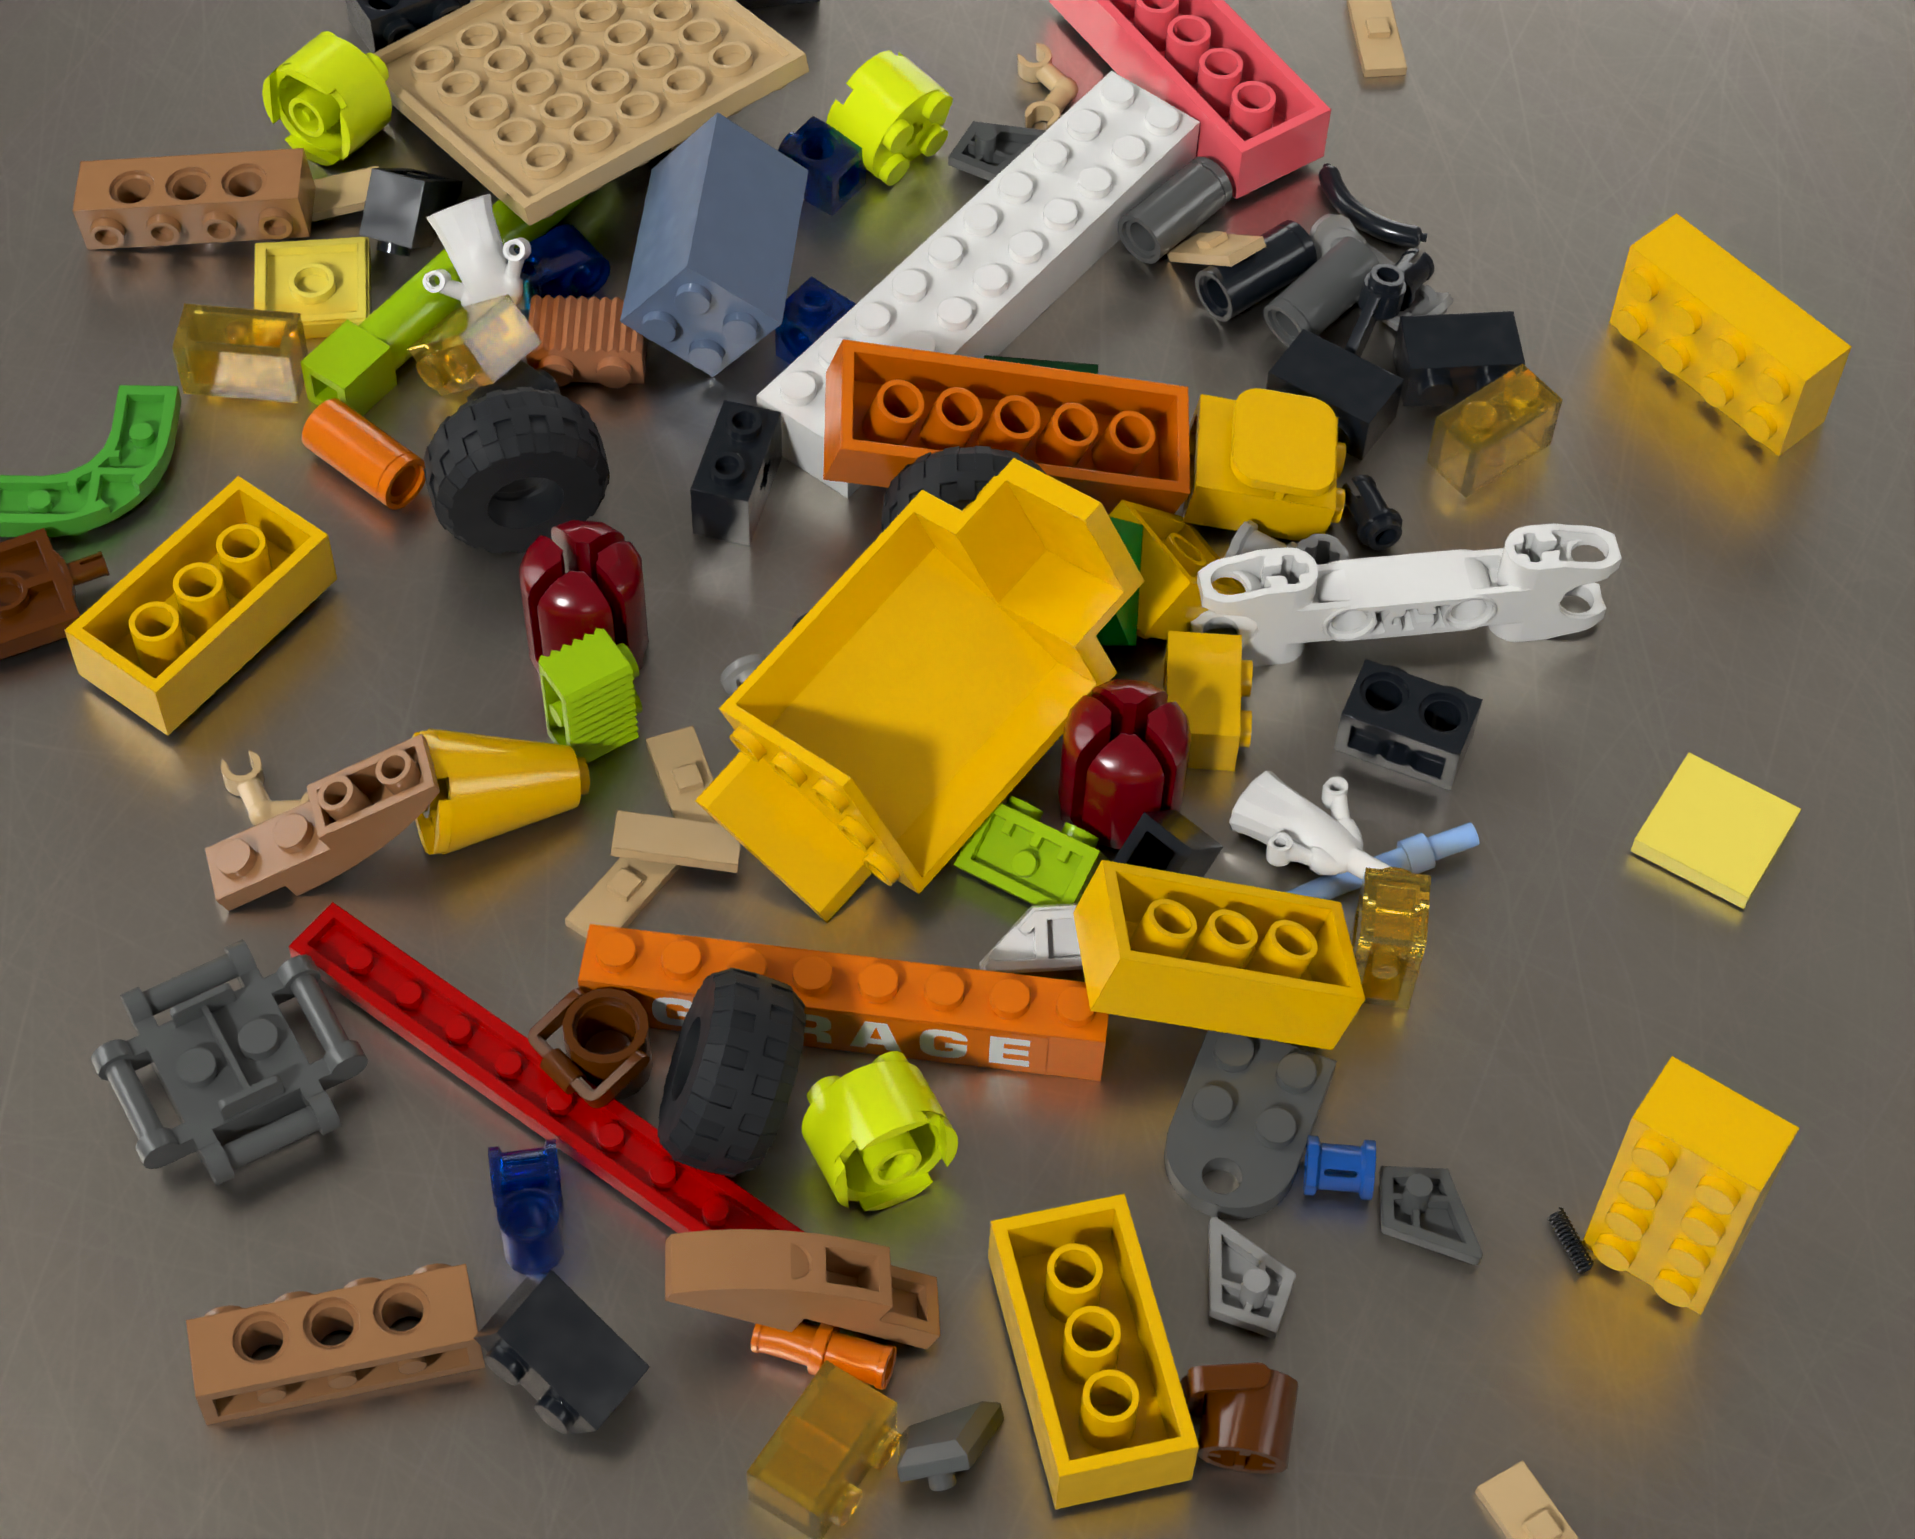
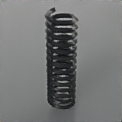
M1559 1207L1561 1211L1551 1214L1547 1220L1550 1221V1225H1553L1552 1229H1555L1554 1233H1557V1237H1560L1559 1241H1562L1561 1245H1564L1563 1249H1566L1568 1257L1571 1258L1570 1261L1573 1262L1572 1265L1578 1270L1577 1273H1585L1593 1267L1594 1261L1591 1260L1587 1249L1584 1248L1585 1245L1582 1244V1240L1577 1236L1578 1233L1575 1232L1573 1224L1568 1220L1569 1217L1566 1216L1564 1208Z

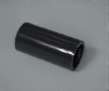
M1286 220L1260 235L1263 236L1266 247L1232 267L1210 265L1198 272L1195 277V287L1204 308L1215 319L1226 322L1300 277L1317 262L1314 243L1301 225L1292 220Z

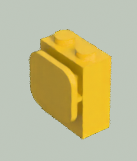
M1261 388L1248 389L1242 392L1237 400L1200 394L1189 425L1190 495L1184 501L1183 522L1237 531L1245 521L1251 520L1258 524V531L1270 537L1299 542L1310 537L1312 534H1326L1330 523L1338 524L1340 522L1345 503V490L1337 488V478L1341 476L1343 471L1346 444L1338 442V417L1335 416L1334 411L1329 405L1313 397Z

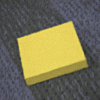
M368 237L255 243L254 331L257 342L325 338L330 336L347 319L358 326L372 314L371 248Z
M1688 752L1635 837L1630 851L1745 909L1796 823L1801 808Z

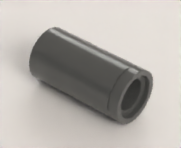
M1206 157L1194 158L1119 220L1118 233L1126 249L1144 263L1153 264L1231 200L1232 186L1228 176L1213 160Z
M1350 236L1344 237L1264 308V318L1269 329L1287 347L1292 344L1303 329L1319 336L1359 300L1366 275L1371 272L1375 265L1380 264L1377 257L1360 240Z

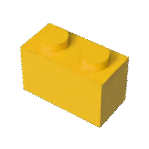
M1168 631L1163 690L1168 694L1167 703L1176 701L1188 717L1192 736L1188 768L1235 771L1238 748L1250 747L1252 711L1241 710V697H1250L1253 661L1242 660V635Z

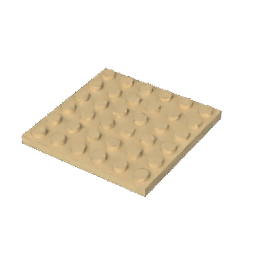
M474 0L462 8L373 53L380 57L388 69L389 78L386 81V85L390 92L392 105L529 226L552 216L563 207L589 193L598 191L610 181L636 167L645 165L650 159L684 142L717 112L724 117L735 115L744 107L773 91L784 88L788 83L809 72L806 53L736 0Z

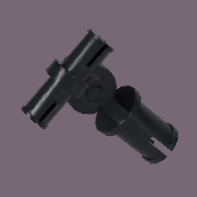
M1408 249L1402 254L1395 265H1375L1371 272L1366 275L1358 300L1362 312L1346 344L1345 350L1361 357L1377 320L1392 319L1400 311H1404L1412 305L1415 299V292L1434 273L1435 266L1433 260L1426 252L1415 263H1411L1418 255L1420 249Z

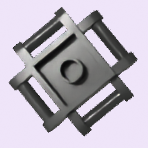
M242 939L225 947L226 954L143 992L139 987H136L120 995L138 1036L127 1041L118 1039L106 1042L93 1052L91 1062L98 1076L102 1080H109L138 1138L135 1149L146 1168H161L196 1152L201 1163H204L214 1184L218 1186L235 1178L234 1170L318 1130L322 1135H325L342 1127L336 1109L325 1090L358 1075L367 1066L368 1059L357 1041L349 1040L318 984L321 974L311 956L298 955L285 961L276 973L263 978L246 942ZM237 978L242 988L233 991L231 985L226 982ZM296 997L326 1052L322 1059L309 1064L278 1006ZM171 1008L170 1015L172 1020L158 1026L154 1015ZM149 1064L152 1065L181 1125L172 1129L163 1127L135 1072L136 1070Z

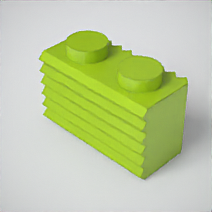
M596 628L594 635L585 633L583 640L574 639L572 646L563 644L561 651L551 650L549 657L540 656L538 664L547 734L554 744L571 746L575 751L576 757H584L586 762L589 763L639 737L636 716L643 711V708L634 688L633 680L639 677L640 673L632 652L624 643L616 645L605 629Z

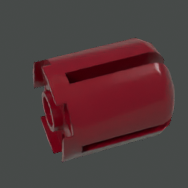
M571 520L552 527L551 539L540 535L526 550L519 567L530 661L540 675L538 661L541 655L549 657L551 650L561 651L563 644L572 646L574 639L583 640L585 633L594 635L596 628L605 629L616 645L624 643L632 652L640 671L643 667V656L649 639L642 557L630 541H625V536L621 532L603 522Z
M1114 679L1096 686L1092 689L1091 696L1083 695L1071 707L1066 720L1058 789L1061 806L1060 817L1064 825L1066 822L1099 838L1100 840L1095 848L1097 850L1099 845L1121 849L1144 812L1174 809L1180 812L1192 741L1188 717L1176 701L1167 703L1168 694L1164 690L1147 681Z

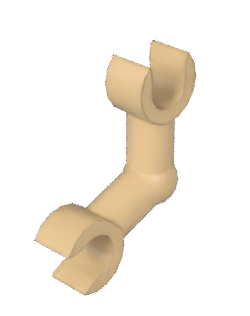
M1036 43L1037 63L1029 62L1022 55L1017 54L1018 75L1026 82H1041L1051 92L1044 101H1036L1026 108L1025 128H1032L1036 122L1046 121L1048 122V129L1060 118L1061 113L1069 102L1077 96L1078 86L1072 78L1064 75L1052 64V52L1049 47Z
M249 750L252 770L246 775L233 774L229 770L227 763L222 760L221 771L225 788L229 793L241 796L249 812V819L254 826L310 801L308 792L302 796L301 800L271 801L263 786L265 778L261 758L251 750Z

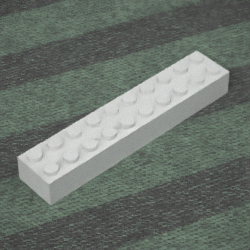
M1109 72L756 395L757 407L781 412L782 456L848 499L862 484L823 480L826 371L842 340L983 359L984 355L998 356L1120 240L1118 233L1119 220L1196 158L1200 121L1117 73Z

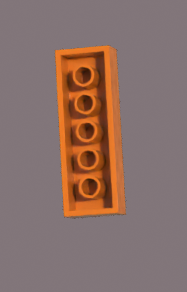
M843 339L826 371L823 480L889 488L890 482L907 464H913L918 457L927 453H936L943 451L944 448L957 446L960 448L989 446L991 449L1002 451L1006 449L1019 453L1026 460L1031 459L1047 475L1101 502L1108 515L1121 500L1175 514L1190 495L1188 386Z

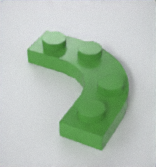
M119 385L111 432L104 448L88 463L67 473L53 475H0V537H18L45 528L48 537L78 536L119 518L138 505L160 482L171 461L182 402L178 386Z

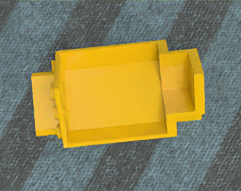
M1013 458L997 476L994 475L977 494L976 499L969 503L962 511L921 490L719 708L734 729L729 738L740 752L697 797L695 802L826 923L832 919L872 873L889 886H892L898 880L914 892L920 894L1064 733V727L1071 707L1083 695L1091 696L1094 687L1109 682L1117 674L1096 635L1145 580L1103 504L1016 458Z

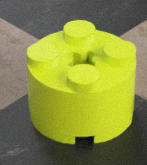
M323 31L280 64L263 83V102L272 123L274 124L280 119L290 133L284 140L292 149L304 148L306 158L319 165H334L339 160H344L351 156L391 121L392 114L391 96L386 85L389 72L385 63L373 53L364 54L352 43L337 37L329 31Z
M887 50L873 56L855 71L846 82L853 91L844 104L835 99L827 116L826 132L828 136L875 177L881 179L888 186H892L899 182L906 174L910 161L921 153L927 157L932 156L943 146L948 136V131L943 125L952 105L953 97L903 54L898 52L897 56L891 50Z
M899 1051L884 1053L871 1064L855 1069L842 1077L836 1075L824 1077L811 1086L807 1092V1100L810 1106L802 1121V1135L837 1201L849 1208L848 1200L859 1201L864 1211H876L900 1204L916 1196L933 1183L928 1172L941 1158L946 1167H948L957 1153L958 1136L922 1072L915 1065L909 1063L905 1055Z

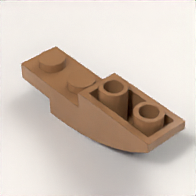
M422 734L417 735L306 786L310 801L205 848L216 901L226 910L230 911L284 886L296 896H299L356 866L384 847L423 813L440 792L427 739Z
M762 1229L704 1230L671 1234L665 1241V1301L792 1332L803 1319H808L923 1349H928L940 1337L937 1277L891 1265L890 1247L818 1233Z

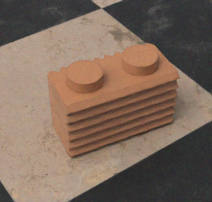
M536 294L531 298L525 350L527 364L534 369L540 368L548 372L559 387L565 386L570 382L600 383L609 388H621L628 383L645 384L648 339L620 322L624 300L619 297L611 300L605 296L600 300L595 296L587 299L582 295L576 299L570 295L565 299L560 295L556 298H552L549 295L541 298Z

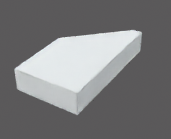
M1078 903L1031 906L979 963L980 970L1003 973L1083 970L1073 915Z

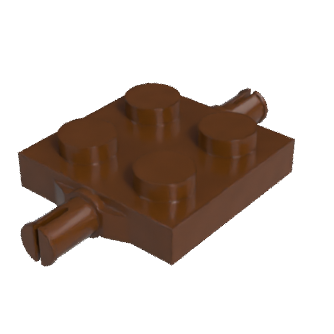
M45 528L0 542V660L66 637L64 630L81 616L75 603V586L110 575L101 551L66 563L64 558L53 550Z

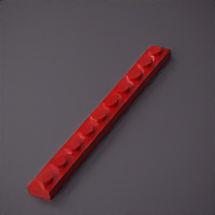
M334 902L288 946L291 958L298 955L311 956L321 974L320 980L675 1232L684 1233L728 1229L804 1232L726 1176L699 1170L674 1161L668 1151L659 1143L660 1139L658 1138L657 1128L614 1098L604 1107L592 1108L576 1092L569 1095L566 1094L541 1069L540 1064L543 1058L534 1050L527 1037ZM586 1079V1082L595 1090L597 1086Z

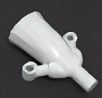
M490 194L467 200L426 217L441 240L462 282L451 280V275L448 271L437 269L424 275L423 285L425 289L432 293L439 292L459 300L468 312L479 317L491 319L504 352L524 345L525 341L513 310L520 302L524 290L523 280L520 278L524 260L531 253L529 241L521 237L509 240L503 245L493 214ZM515 245H518L520 248L519 254H516L514 251ZM435 276L440 280L439 285L434 281Z
M1270 771L1263 772L1250 783L1240 795L1232 810L1229 821L1231 831L1248 835L1266 844V859L1273 866L1282 867L1290 862H1299L1308 865L1309 869L1318 875L1332 876L1349 872L1380 890H1384L1389 885L1394 875L1393 867L1363 851L1361 831L1350 817L1347 799L1348 783L1342 777H1332L1323 785L1322 804L1331 810V816L1290 788Z

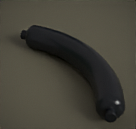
M1329 163L1323 165V168L1319 171L1318 178L1324 194L1339 214L1350 219L1355 227L1375 238L1400 246L1414 248L1419 246L1420 242L1427 241V233H1422L1419 226L1388 219L1365 207L1347 189L1337 167L1331 166Z

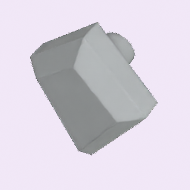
M1212 1217L1208 1227L1209 1317L1275 1339L1295 1282L1296 1273L1222 1220Z

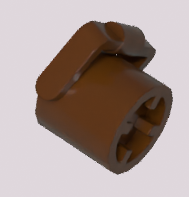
M575 988L543 1016L528 1033L529 1043L543 1058L540 1064L541 1069L566 1094L569 1095L576 1092L592 1108L604 1107L613 1098L617 1101L624 1100L639 1092L649 1080L653 1063L647 1012L640 1001L626 991L605 988L585 993L581 988ZM561 1026L563 1028L566 1054L559 1048L553 1049L546 1042ZM586 1079L597 1086V1088L594 1090L586 1082Z
M1259 1362L1202 1365L1190 1368L1180 1383L1191 1419L1201 1418L1197 1456L1212 1465L1239 1472L1273 1474L1288 1469L1299 1387L1298 1382L1291 1376L1269 1369L1267 1365Z

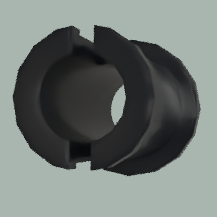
M1359 475L1351 478L1361 496H1355L1350 485L1346 482L1342 486V489L1345 490L1344 504L1348 507L1359 526L1357 536L1361 543L1370 546L1374 550H1384L1393 546L1402 535L1401 527L1403 520L1399 512L1387 506L1371 476Z

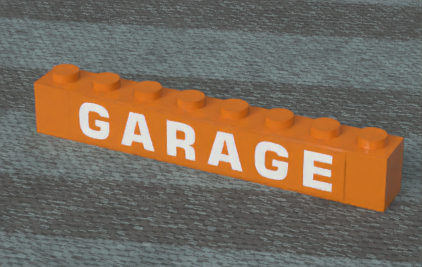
M589 925L578 977L579 988L585 993L605 988L626 991L638 999L646 1010L649 1028L681 1031L686 1014L691 1007L697 990L702 986L703 980L712 973L728 970L731 967L764 975L792 987L793 991L805 1005L806 1026L803 1046L882 1055L890 1051H899L906 1058L1101 1081L1109 1014L1090 1011L1085 982L604 925Z

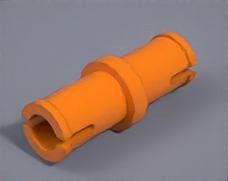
M802 1321L792 1332L755 1323L751 1338L752 1352L765 1353L807 1366L808 1374L824 1378L829 1372L873 1385L881 1390L885 1389L890 1381L897 1354L895 1346H885L840 1332V1327L824 1323L817 1326Z

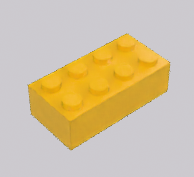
M1677 213L1630 246L1609 321L1611 325L1618 329L1622 336L1636 343L1660 362L1665 370L1679 377L1698 392L1707 403L1718 408L1745 429L1750 437L1764 444L1778 456L1782 455L1824 423L1852 347Z
M237 476L64 630L78 674L169 736L337 580L329 536L240 476Z
M1101 860L1073 912L1090 1011L1333 1050L1365 1001L1342 904L1338 901Z
M1671 1056L1631 1118L1582 1244L1593 1251L1595 1257L1605 1266L1616 1271H1627L1652 1286L1655 1292L1666 1302L1678 1307H1688L1702 1315L1738 1256L1800 1128Z
M1125 1193L992 1220L990 1222L988 1260L1055 1510L1192 1480L1199 1445Z

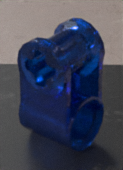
M564 224L557 226L546 235L529 242L531 253L524 260L520 278L523 280L524 290L520 302L513 310L515 318L520 323L529 322L531 298L536 294L541 298H544L546 295L556 298L560 295L565 299L570 295L576 299L582 295L586 298L592 296L602 288L610 275L611 267L609 261L573 225ZM519 247L514 248L516 254L520 252Z
M556 1139L546 1140L543 1147L502 1152L499 1146L488 1147L494 1206L497 1208V1220L506 1262L514 1271L524 1275H533L553 1269L563 1257L565 1245L560 1199H563ZM528 1228L544 1229L541 1233L531 1237L519 1235V1233Z

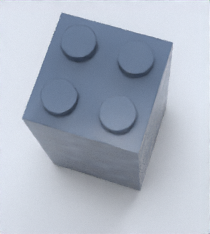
M717 112L651 171L620 322L712 377L716 376L780 326L784 314L809 170Z

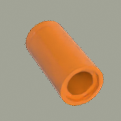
M333 398L321 403L310 414L303 427L302 443L307 449L392 510L401 509L409 504L419 494L425 484V462L422 458L339 399Z

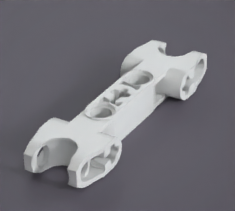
M1556 523L1517 528L1508 535L1504 548L1475 551L1459 549L1347 559L1317 565L1311 555L1298 548L1284 547L1255 550L1218 559L1198 571L1197 585L1202 607L1209 610L1191 621L1190 632L1205 633L1215 628H1235L1238 635H1242V660H1252L1255 667L1292 662L1301 656L1305 643L1330 640L1357 641L1466 631L1482 626H1489L1490 630L1497 637L1509 642L1546 640L1587 630L1604 618L1606 606L1602 599L1600 584L1595 582L1608 578L1618 570L1622 557L1615 534L1593 526ZM1591 545L1602 551L1605 559L1597 562H1578L1573 560L1571 551L1577 546ZM1223 577L1233 578L1243 584L1245 593L1224 595L1218 593L1212 587V582ZM1578 596L1587 601L1591 609L1583 613H1572L1563 608L1560 602L1563 597Z

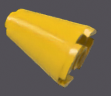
M433 728L415 732L412 736L413 738L422 734L427 739L440 789L439 794L425 811L415 819L420 841L425 852L429 855L439 853L445 855L575 809L579 806L581 795L588 794L590 776L586 759L584 757H576L574 749L568 745Z

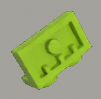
M1010 795L1006 805L1000 803L965 842L954 865L1036 906L1078 903L1101 860L1108 861L1109 859L1101 851L1095 849L1100 840L1096 836L1067 822L1061 832L1039 821L1044 813L1043 811Z

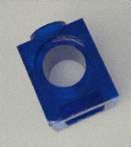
M814 116L797 131L788 133L779 146V152L809 170L803 200L831 216L866 184V168L862 158L863 148L829 124Z
M811 276L786 299L782 324L775 329L776 356L789 364L793 363L852 309L856 303Z

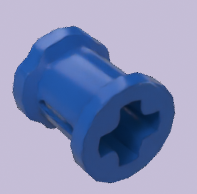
M1308 1135L1304 1161L1303 1194L1314 1196L1318 1189L1357 1192L1361 1200H1372L1376 1170V1141L1364 1140L1361 1146L1321 1143L1319 1136Z

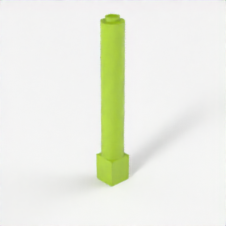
M589 194L531 226L499 199L492 205L503 245L509 240L522 237L528 240L532 247ZM518 245L514 246V251L516 254H519L520 248ZM445 248L358 326L347 319L300 361L307 399L319 406L326 400L336 398L364 416L397 385L395 371L464 309L461 301L439 292H429L423 285L424 275L437 269L448 271L451 275V280L462 282ZM435 276L434 281L439 285L440 280Z

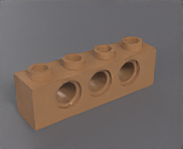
M304 148L80 161L72 212L88 250L310 237L316 187Z
M443 1263L430 1264L417 1269L412 1275L387 1280L375 1277L360 1278L351 1281L342 1289L318 1294L305 1291L291 1292L278 1297L273 1303L248 1308L234 1305L221 1306L210 1310L204 1317L186 1320L195 1397L206 1425L485 1368L482 1346L474 1339L479 1332L466 1264L456 1266ZM413 1316L421 1319L414 1328L406 1331L390 1329L395 1321L403 1317ZM338 1330L351 1332L348 1339L340 1344L331 1346L321 1344L322 1339L331 1332ZM270 1344L281 1346L280 1350L268 1359L255 1360L251 1358L252 1354L262 1346Z

